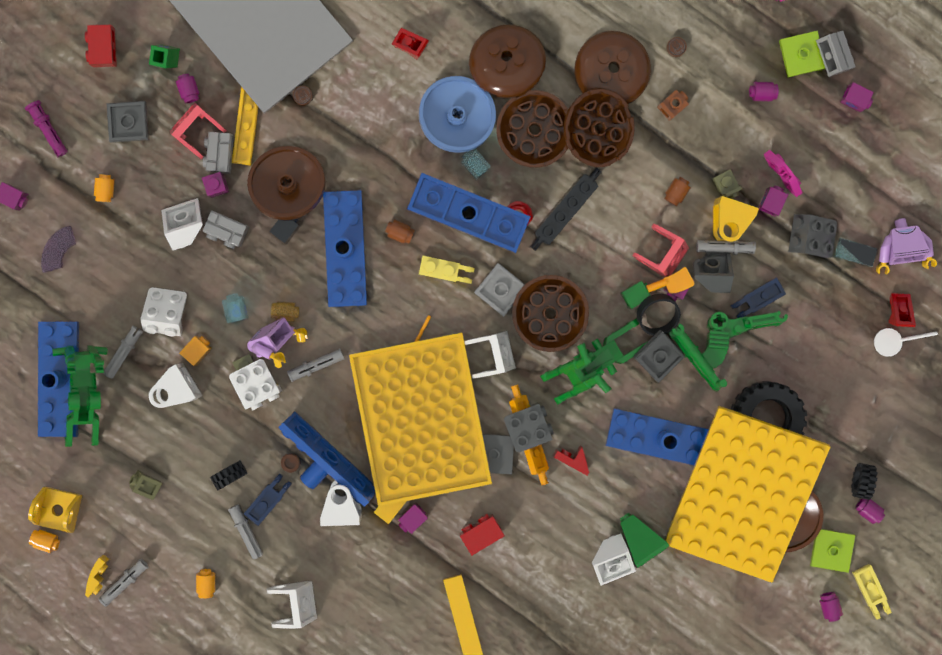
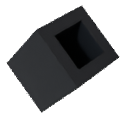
M297 218L278 220L269 232L287 244L301 226L297 224L299 221Z

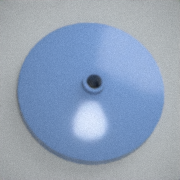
M450 76L433 83L424 93L419 106V122L425 136L435 146L449 152L461 153L478 148L488 139L496 121V108L489 92L482 90L474 80L462 76Z

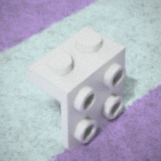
M150 288L141 315L143 331L150 334H165L171 337L181 336L183 331L181 318L187 294L181 291Z
M259 359L229 375V379L245 410L251 407L253 411L263 406L262 401L268 399L271 402L279 398L278 393L282 392L280 385H276L263 359Z

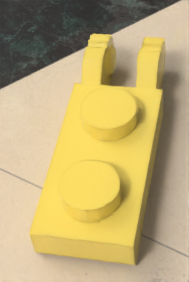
M422 256L419 275L471 284L472 279L457 277L458 271L460 269L471 273L474 272L475 268L460 265V263Z
M868 564L853 571L855 580L876 620L881 618L876 607L879 603H881L884 612L890 614L891 609L886 601L888 599L872 566Z

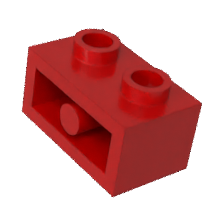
M111 24L87 25V31H85V41L88 43L86 61L94 68L117 67L115 28Z
M485 514L478 518V523L473 526L470 523L461 529L460 538L471 556L505 536L493 514L489 516Z

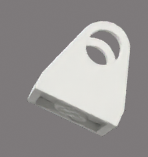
M507 331L464 341V344L467 345L489 340L496 364V369L472 374V379L500 374L516 368Z
M183 363L170 367L149 392V400L157 408L191 402L202 396ZM162 389H165L168 393L167 401H164L161 397ZM155 391H156L157 400H158L161 404L157 403V402L154 400L153 395H154V392H155Z
M334 480L327 494L320 517V526L360 525L362 518L361 505L353 499L350 490L346 486L336 485L338 482ZM342 489L346 492V495L339 496L335 490Z
M312 581L277 585L266 589L268 594L290 595L293 618L274 621L271 623L272 628H302L317 619Z

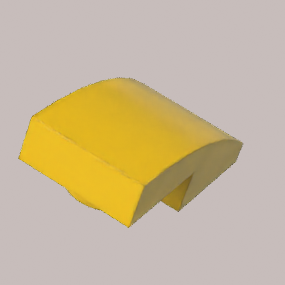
M105 555L98 558L89 575L85 596L88 598L93 594L97 595L103 587L101 583L104 578L100 575L108 568L106 563L109 561V558Z

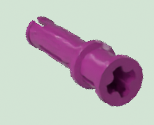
M37 100L25 107L26 112L29 111L34 120V125L43 132L57 158L65 155L68 150L52 127L50 116L44 112L41 107V101Z

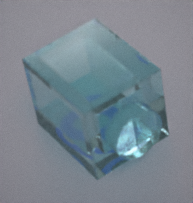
M476 149L468 151L462 156L461 164L475 180L479 179L491 167Z
M238 294L226 296L227 300H222L227 323L249 319L243 296L238 297Z

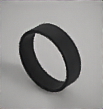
M667 294L651 295L643 300L637 309V320L644 332L653 336L659 330H662L665 334L671 332L678 325L681 317L679 306ZM659 301H667L675 305L674 316L666 325L659 328H648L642 324V316L650 305Z

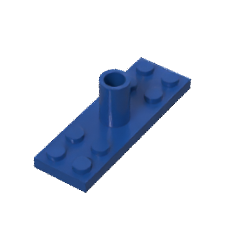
M421 173L407 210L514 253L517 252L531 217L424 173ZM472 209L475 217L470 220L464 218L462 215L463 211Z
M362 191L324 192L328 307L367 305ZM347 242L349 244L348 252L345 254L339 252V246Z
M38 322V437L66 436V416L72 412V410H68L70 374H67L65 356H53L52 349L73 346L75 352H79V322ZM73 425V437H77L78 425Z
M613 408L605 446L695 465L709 429ZM667 436H671V443L664 446V439Z
M296 412L278 427L286 438H290L300 451L305 452L314 460L300 476L301 481L308 488L315 489L329 474L339 484L346 486L350 490L353 499L364 507L376 494L374 483Z

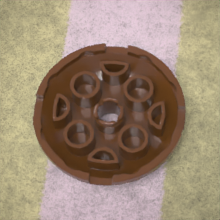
M510 24L499 25L487 30L475 41L469 56V67L474 81L482 90L492 93L496 97L511 98L527 93L538 84L545 71L546 55L541 41L528 29ZM505 56L511 57L509 61L503 60Z
M620 31L601 32L587 40L578 52L574 67L575 79L582 93L595 89H605L618 94L627 104H630L644 92L649 83L651 75L650 58L644 46L635 37ZM612 63L618 67V72H610L608 66Z
M595 89L581 94L571 104L565 116L564 137L567 146L575 158L588 166L607 167L621 160L628 152L634 138V118L631 117L628 104L618 94L609 90ZM598 125V132H596L594 127Z
M530 90L523 95L512 97L502 108L497 120L496 133L501 149L512 161L525 167L540 168L556 162L568 150L564 137V120L568 108L555 95L540 90ZM530 126H538L540 132L533 135L529 131Z
M557 275L540 276L526 283L515 297L512 308L513 324L518 335L529 346L546 352L561 351L575 344L584 334L589 319L588 302L582 290L571 280ZM548 308L555 310V316L552 319H548L545 316V311Z

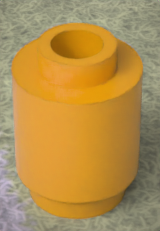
M99 174V178H95V201L111 202V198L114 195L115 179H111V175Z
M40 529L39 531L34 530L32 532L29 544L33 545L35 549L51 554L53 550L56 551L58 549L60 540H58V535Z
M201 569L200 572L196 573V593H198L199 598H212L216 591L215 573L211 572V569Z

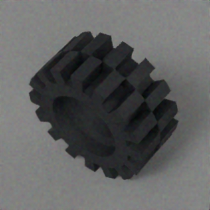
M241 460L212 475L210 479L218 491L248 473Z
M863 463L857 464L855 472H853V482L851 484L852 496L868 500L873 497L874 489L876 488V476L878 475L876 466Z

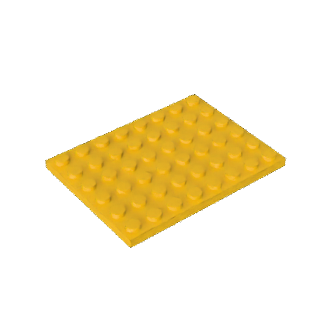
M462 333L349 355L378 507L492 484Z
M718 406L665 541L669 544V547L772 583L830 450V444Z

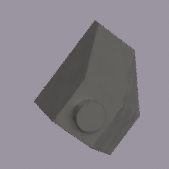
M706 252L702 259L698 258L693 262L695 279L710 292H731L734 273L730 253Z

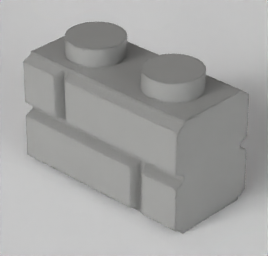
M843 31L832 33L816 40L828 77L856 67Z
M208 132V137L205 136L204 147L207 148V156H203V167H206L207 172L231 174L233 134Z
M211 210L203 232L207 233L206 238L216 242L217 239L225 241V246L235 249V246H242L249 226Z

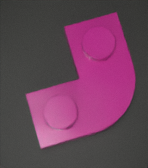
M771 150L764 153L768 166L780 175L785 188L795 197L802 194L799 186L801 184L800 180L786 165L784 159L778 153L775 155Z

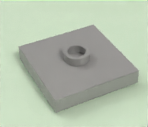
M497 263L474 293L504 317L513 306L515 297L525 284Z

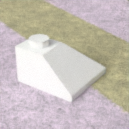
M198 198L161 210L164 235L172 250L191 245L201 229L203 223Z
M622 534L603 540L592 561L601 586L636 572Z

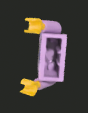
M905 218L896 220L894 222L896 228L890 231L882 243L879 256L881 264L877 265L876 272L880 274L881 267H885V274H888L890 271L887 266L888 262L889 265L922 261V266L929 269L928 263L931 261V266L936 267L937 261L932 258L934 256L932 240L918 226L908 227Z
M283 317L261 328L248 341L247 347L249 351L256 354L259 358L273 359L275 367L281 368V362L286 363L285 356L282 352H275L293 335H296L298 342H305V338H308L307 330L305 328L296 330Z

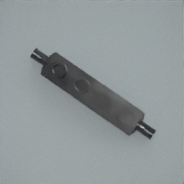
M596 167L590 175L582 174L534 231L537 238L530 245L534 251L542 243L550 245L599 187L595 180L602 173L600 169Z

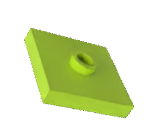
M818 31L779 40L787 78L825 69L820 49L816 42L819 39Z
M821 529L814 539L810 566L849 573L855 535Z

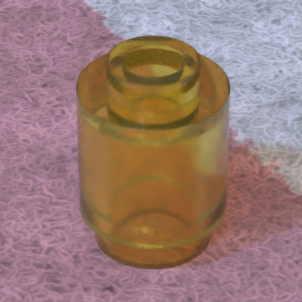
M277 301V303H272L271 318L279 320L284 317L286 321L294 322L295 318H299L300 308L296 307L294 302Z

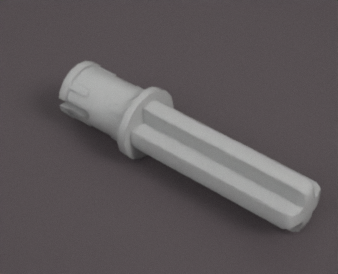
M132 326L125 339L121 340L120 347L104 370L103 374L106 377L114 378L130 351L135 348V343L143 333L141 329H138L134 335L137 327Z
M237 504L229 508L228 511L235 523L234 527H237L252 559L261 557L263 553L247 523L249 520L245 518L240 505Z

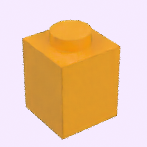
M194 336L179 354L193 366H197L212 348L209 346L210 342L204 336Z

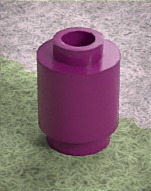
M189 74L180 75L176 85L181 100H184L185 104L198 101L200 99L198 96L200 92L194 76Z
M753 82V85L749 87V97H752L753 101H773L778 98L779 87L778 84L773 82Z
M861 498L855 506L858 514L872 524L880 523L885 517V509L871 499Z
M835 592L821 594L819 601L824 619H829V622L840 620L843 612L839 597L836 596Z

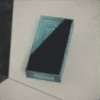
M839 238L834 257L873 267L878 248Z

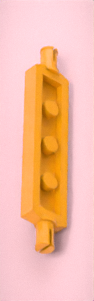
M519 384L511 386L514 398L509 401L512 413L530 407L527 395H521ZM542 444L525 450L531 475H538L541 485L548 484L545 472H547L549 466Z

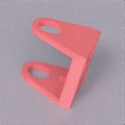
M194 102L171 128L170 133L202 160L203 155L185 140L187 137L183 134L198 116L201 119L206 117L223 133H226L227 130Z
M653 223L651 228L671 241L672 246L660 264H655L635 252L632 256L665 278L674 273L689 247L684 239Z

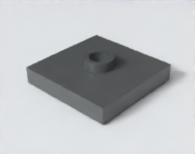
M146 101L106 103L110 143L149 140Z
M659 330L633 357L659 383L685 355L662 330Z
M482 434L490 473L512 474L514 445L510 436Z

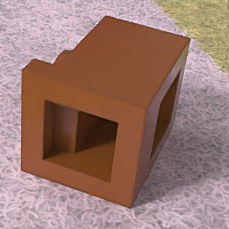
M675 90L657 108L670 121L689 105L687 102L689 98L683 91L678 92ZM677 100L679 105L674 106L672 101Z

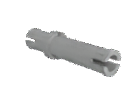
M697 240L696 242L697 252H727L737 255L738 253L755 254L756 250L755 241Z
M338 349L308 363L305 361L302 363L303 365L288 370L287 373L291 382H294L306 375L309 377L313 372L345 360L341 349Z
M139 559L134 566L125 570L124 575L98 598L100 603L107 607L131 583L137 581V577L149 568L148 564L143 559Z

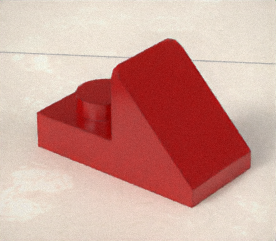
M401 28L392 45L410 54L417 60L429 40Z
M891 293L889 299L892 314L888 322L894 326L915 327L916 322L911 294Z
M581 445L573 458L571 457L572 453L563 448L561 451L555 450L554 458L588 476L589 469Z

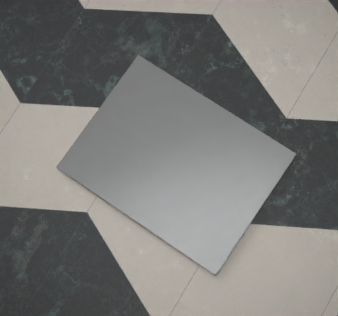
M169 0L264 114L353 42L351 37L320 0Z

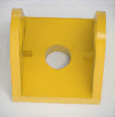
M724 196L716 198L713 204V236L715 240L728 242L738 240L757 216L759 208ZM725 225H728L732 230L730 237L724 234ZM718 228H719V234H720V236L722 237V239H721V238L718 236V234H717Z
M43 487L30 505L28 519L34 525L73 533L82 495ZM55 505L62 506L63 513L61 515H57L54 512Z

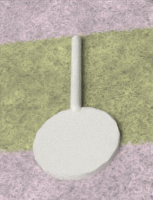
M885 328L876 334L874 347L883 356H893L901 350L903 341L935 336L938 332L901 338V335L896 330Z

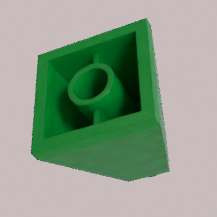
M627 513L620 518V524L637 568H640L669 547V544L636 516Z

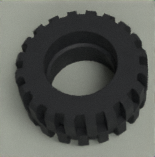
M770 381L753 383L752 386L745 387L742 390L743 392L736 396V402L731 406V410L752 417L755 407L760 402L773 400L779 403L784 410L785 420L782 428L801 435L805 434L802 432L808 421H805V416H808L807 410L803 408L805 404L802 399L798 398V394L786 385Z

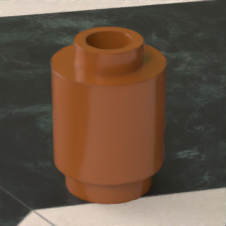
M679 177V179L674 178L665 193L664 199L678 206L679 203L683 202L691 189L688 186L690 182L682 177Z
M395 219L393 223L389 221L385 230L388 233V238L403 244L404 242L410 243L415 231L410 225Z

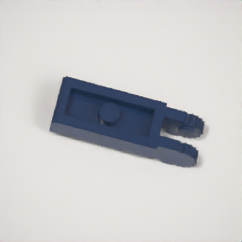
M776 277L744 295L742 299L730 306L732 309H736L746 302L749 308L736 315L737 318H741L750 313H755L786 295V292Z
M281 474L271 484L267 485L244 513L257 526L261 524L292 485L290 481L286 482L280 492L273 488L281 481L283 477Z

